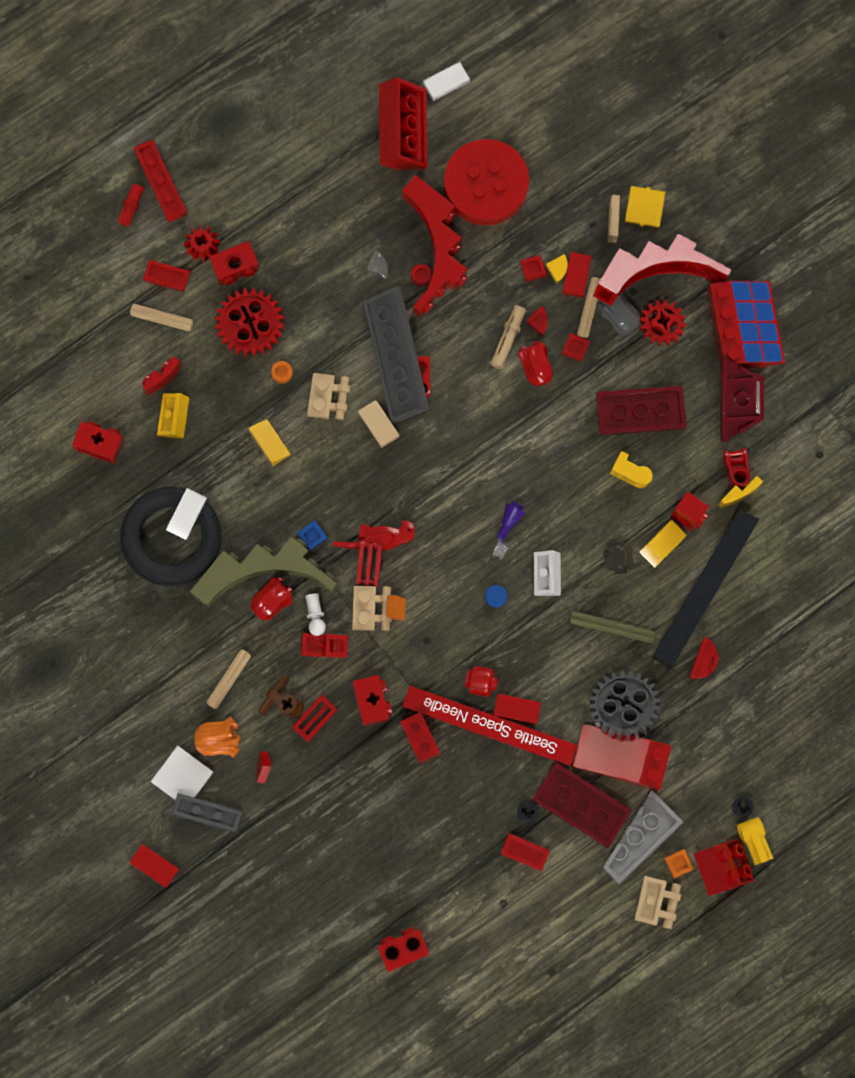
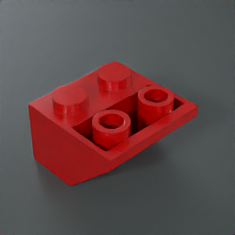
M739 838L694 853L708 896L755 881L752 869L744 853V847Z

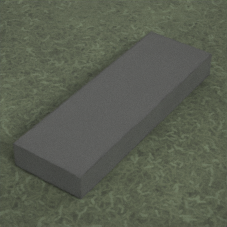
M177 792L171 814L236 833L243 811Z

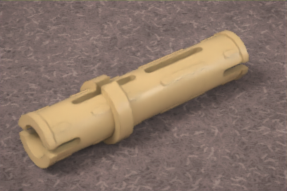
M514 305L508 322L504 324L505 329L490 362L491 366L503 369L516 334L521 330L520 325L527 312L525 308Z

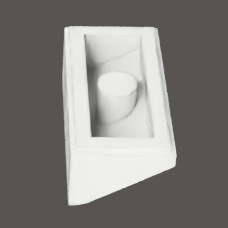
M554 550L534 552L535 596L561 595V555L559 552Z

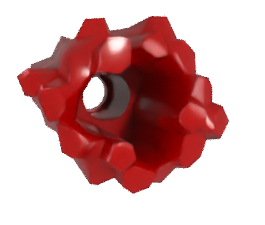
M535 341L533 342L534 345L525 347V345L521 346L517 355L523 365L528 382L535 387H539L551 382L553 370L548 359L545 343Z
M271 578L268 584L252 599L251 610L260 620H271L284 607L292 605V589L289 585L284 586L282 584L283 578Z

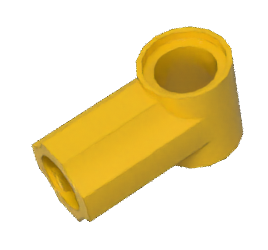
M759 817L737 824L739 835L743 843H746L754 865L773 859L765 839V829Z

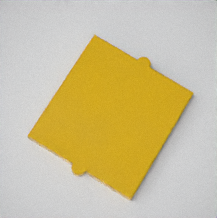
M631 186L625 222L639 224L641 227L645 225L659 228L665 192L652 190L650 187Z

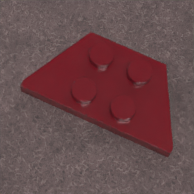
M720 358V441L727 442L732 436L742 433L751 425H756L764 420V377L727 359Z

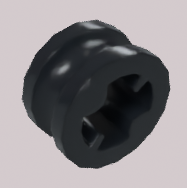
M740 797L734 801L732 809L736 816L744 818L753 812L754 805L751 799ZM742 801H745L746 806L749 807L748 812L745 810L744 813H741L740 808L737 807L738 803L741 804Z
M527 801L521 803L517 814L522 821L531 822L537 817L538 809L533 802ZM525 806H530V810L534 811L533 816L530 814V818H525V814L521 813L522 808L525 809Z

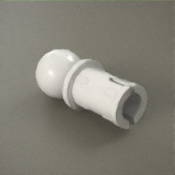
M309 594L305 596L308 608L307 618L312 619L309 624V631L315 636H320L326 630L325 622L320 619V617L324 616V613L321 612L319 594Z

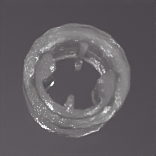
M499 539L492 557L498 556L499 560L502 561L509 542L503 543L502 539Z

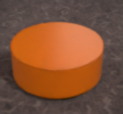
M278 361L272 366L271 375L275 382L284 384L291 380L293 370L288 362Z

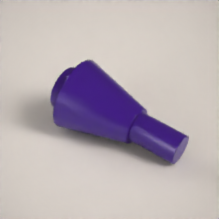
M514 501L511 504L506 503L502 527L496 538L502 541L505 540L509 530L526 513L522 511V505Z

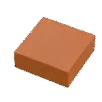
M387 595L386 617L398 621L405 620L406 598Z
M685 849L663 858L673 879L694 870Z

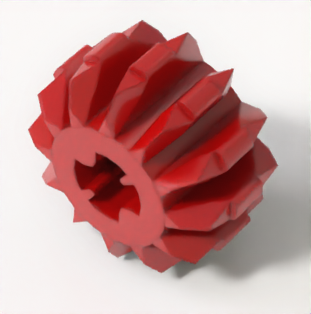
M200 225L199 231L191 228L192 235H185L187 241L184 242V248H187L186 253L188 256L193 255L194 261L201 257V261L204 263L205 257L208 256L209 258V256L213 255L212 253H219L217 246L220 245V240L217 239V232L211 233V227H207L204 231L202 225Z

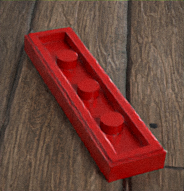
M153 139L134 147V152L168 223L188 215Z

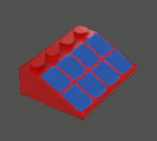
M726 281L710 284L706 292L719 363L720 358H724L746 369L785 364L770 281Z

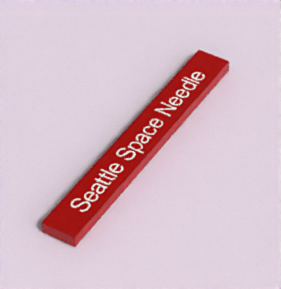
M409 686L402 705L403 708L417 713L421 712L422 715L569 767L577 747L576 744Z

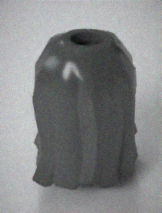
M622 293L612 306L605 302H601L597 306L601 310L600 316L608 320L619 334L624 336L630 335L640 325L638 311L626 300Z

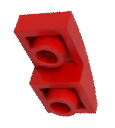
M172 357L170 361L167 360L162 366V374L155 370L151 375L148 374L142 383L144 393L149 396L171 381L182 367L180 360Z

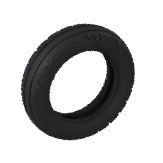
M169 486L145 493L130 506L122 521L120 544L125 560L137 575L156 585L180 586L198 579L214 563L220 549V522L212 506L205 501L197 518L202 532L200 546L189 560L179 565L165 566L153 562L144 554L140 543V533L143 524L154 512L162 508L177 507L186 488Z

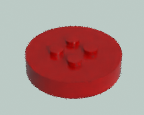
M492 139L469 142L452 155L446 166L444 175L446 199L455 206V213L470 223L486 226L503 223L512 218L521 209L526 200L529 187V173L526 163L515 149L503 142Z

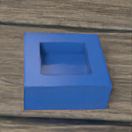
M315 520L297 533L299 538L308 545L307 548L310 552L328 539Z

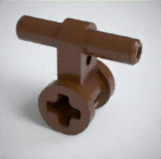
M282 675L274 688H270L266 694L268 697L258 710L261 714L266 715L274 702H277L280 712L294 719L302 715L304 705L299 699L290 694H280L289 681L288 677Z

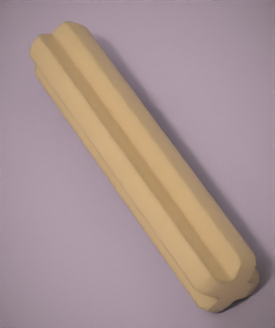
M597 277L591 278L577 336L587 339L589 336L598 301L597 298L593 297L595 289L601 280Z
M133 304L130 309L131 316L188 332L191 331L193 326L192 319Z
M241 649L207 700V704L214 709L219 707L250 659L251 655L247 651Z

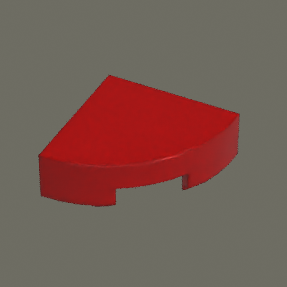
M542 306L526 321L541 337L545 334L548 325L547 314Z
M260 751L256 772L257 783H265L271 768L268 752Z

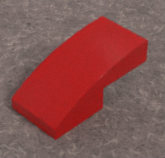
M302 633L300 656L347 658L348 636L335 634L315 636Z

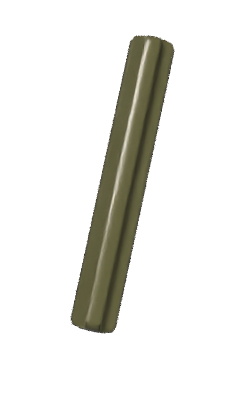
M572 611L569 620L572 624L647 643H653L656 636L655 631Z

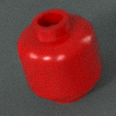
M474 666L472 670L467 671L465 687L468 688L470 694L488 697L492 690H497L499 678L495 677V672L491 668Z

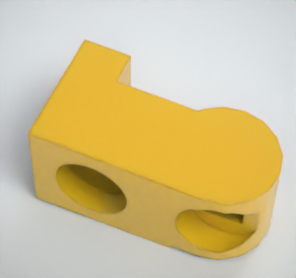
M621 451L610 474L637 488L647 487L653 477L652 471L648 467H639L627 460L629 454Z

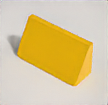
M181 393L163 394L157 436L184 438L189 405L188 396Z
M267 419L248 428L272 467L291 455Z

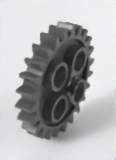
M621 671L619 677L614 672L612 673V679L605 676L604 684L597 682L598 689H592L594 696L589 698L591 703L589 710L593 712L591 713V719L596 720L595 726H602L601 733L609 730L610 738L617 734L618 740H620L622 735H626L629 741L630 735L634 734L638 739V732L641 731L646 735V727L654 728L652 721H659L656 714H661V708L658 707L661 706V699H658L660 697L659 691H654L655 684L649 685L648 677L642 681L641 673L633 677L632 671L629 672L628 676H625L624 672ZM620 689L625 691L623 694L615 693L617 690ZM637 698L645 699L642 703H638L635 700ZM614 708L615 711L612 713H607L606 709ZM629 716L636 718L634 721L625 720Z

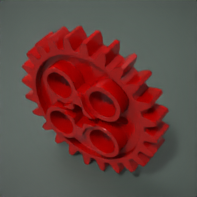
M244 288L242 295L237 290L235 291V298L228 295L229 302H221L224 309L217 308V313L221 316L215 317V321L219 323L215 325V329L220 331L217 333L218 338H224L221 341L222 345L229 344V352L235 348L237 356L243 351L245 358H247L249 352H252L255 358L257 351H260L262 355H264L265 348L272 351L271 343L278 345L276 337L283 336L279 330L285 329L284 324L279 323L285 319L283 315H279L282 313V308H276L278 301L271 302V294L264 297L263 290L256 294L255 288L252 289L251 294H248L246 288ZM242 306L246 308L250 321L253 322L254 330L258 335L257 340L254 339L250 326L246 322V317L241 309ZM253 306L261 307L258 313L250 311ZM233 314L241 315L238 321H232L230 317ZM261 325H268L270 327L266 332L258 330ZM242 333L250 335L247 340H240L238 337Z

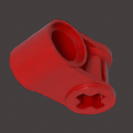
M746 448L730 452L723 450V463L729 487L733 489L736 485L739 489L744 490L750 480ZM734 476H742L744 478V482H736Z

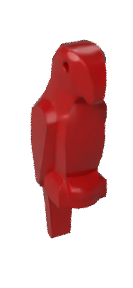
M401 521L402 525L398 529L388 526L370 528L368 524H360L359 542L334 541L333 546L359 550L360 541L382 543V551H387L413 541L415 528L409 521Z

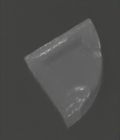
M374 250L367 267V272L387 279V262L381 253Z

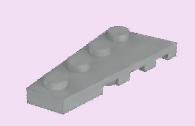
M651 790L603 869L620 885L683 824V821Z

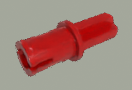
M131 184L127 198L122 202L124 206L118 219L119 224L123 226L130 225L135 210L139 209L138 203L144 191L143 187Z

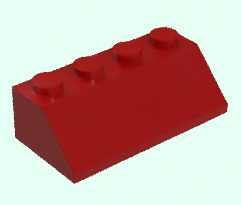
M397 77L379 84L380 165L394 170L427 169L426 88Z

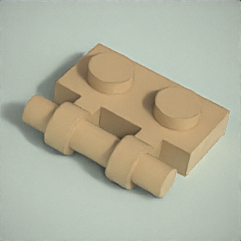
M313 373L307 416L329 419L330 411H335V419L344 420V414L348 408L346 400L347 394L350 393V378L342 376L340 384H334V375ZM333 392L339 393L337 403H331Z
M354 586L352 631H374L375 623H381V631H390L392 619L386 617L387 595H391V587H383L382 595H376V586ZM375 603H382L381 615H375Z
M644 876L634 920L657 926L658 918L660 917L664 919L663 928L671 930L673 921H676L677 917L675 911L677 902L681 899V894H679L681 885L672 883L670 892L665 890L667 881ZM663 897L669 899L666 911L660 910Z

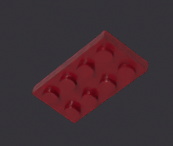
M682 386L596 392L600 436L685 430L687 428Z
M557 762L532 799L533 802L607 849L632 811Z

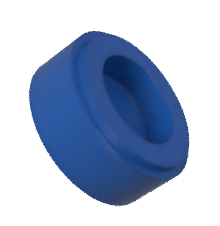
M493 585L487 589L485 600L489 606L499 608L505 604L507 592L502 586Z

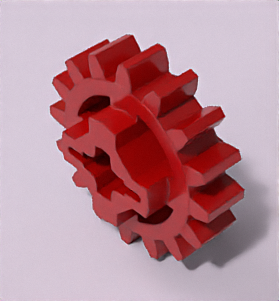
M656 300L654 307L649 303L647 310L642 311L641 315L643 317L640 318V323L644 325L640 326L639 330L646 332L643 336L644 339L651 338L650 344L657 341L658 347H661L662 342H665L666 346H670L671 340L676 343L678 341L677 336L682 337L684 332L681 329L686 327V323L682 321L686 317L685 315H679L682 309L681 307L675 309L674 302L671 305H667V300H664L663 304ZM653 313H655V319H651V321H649V317ZM662 320L663 323H666V326H663L659 321ZM676 325V330L670 334V328Z

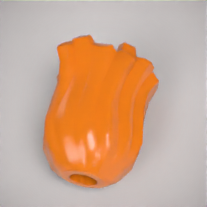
M229 717L225 721L208 722L200 725L194 734L197 751L205 756L225 754L235 757L240 751L238 748L240 735H237L235 730L238 729V724L235 723L232 717Z

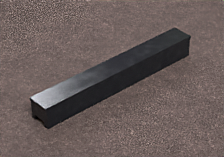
M742 509L737 512L660 642L652 659L667 667L668 670L674 666L758 523V517L756 518Z

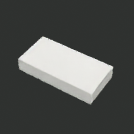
M459 62L424 80L423 84L434 101L469 83L470 78Z

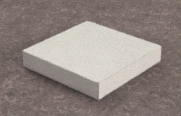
M177 746L151 782L173 799H176L177 792L196 797L214 772Z

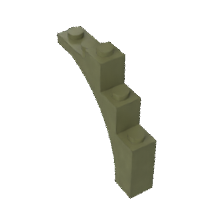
M290 537L275 557L272 556L274 552L266 545L261 547L258 544L241 564L239 563L240 559L232 552L227 554L223 551L192 588L190 593L209 609L222 594L233 586L261 575L291 574L316 581L331 594L335 592L338 586L335 583L337 579L329 572L325 574L318 569L320 566L312 559L306 560V557L309 555V551L306 549L308 545L299 538L295 540Z

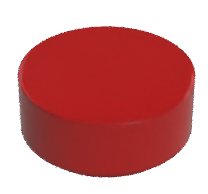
M424 264L416 265L411 271L412 282L419 287L427 286L432 279L431 269Z

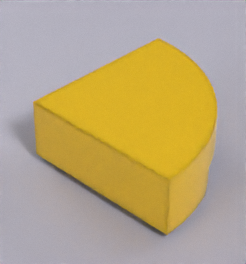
M565 254L546 264L556 284L563 279L567 271L568 263Z

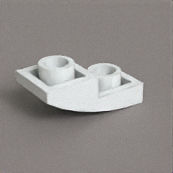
M187 488L166 530L187 539L207 497Z

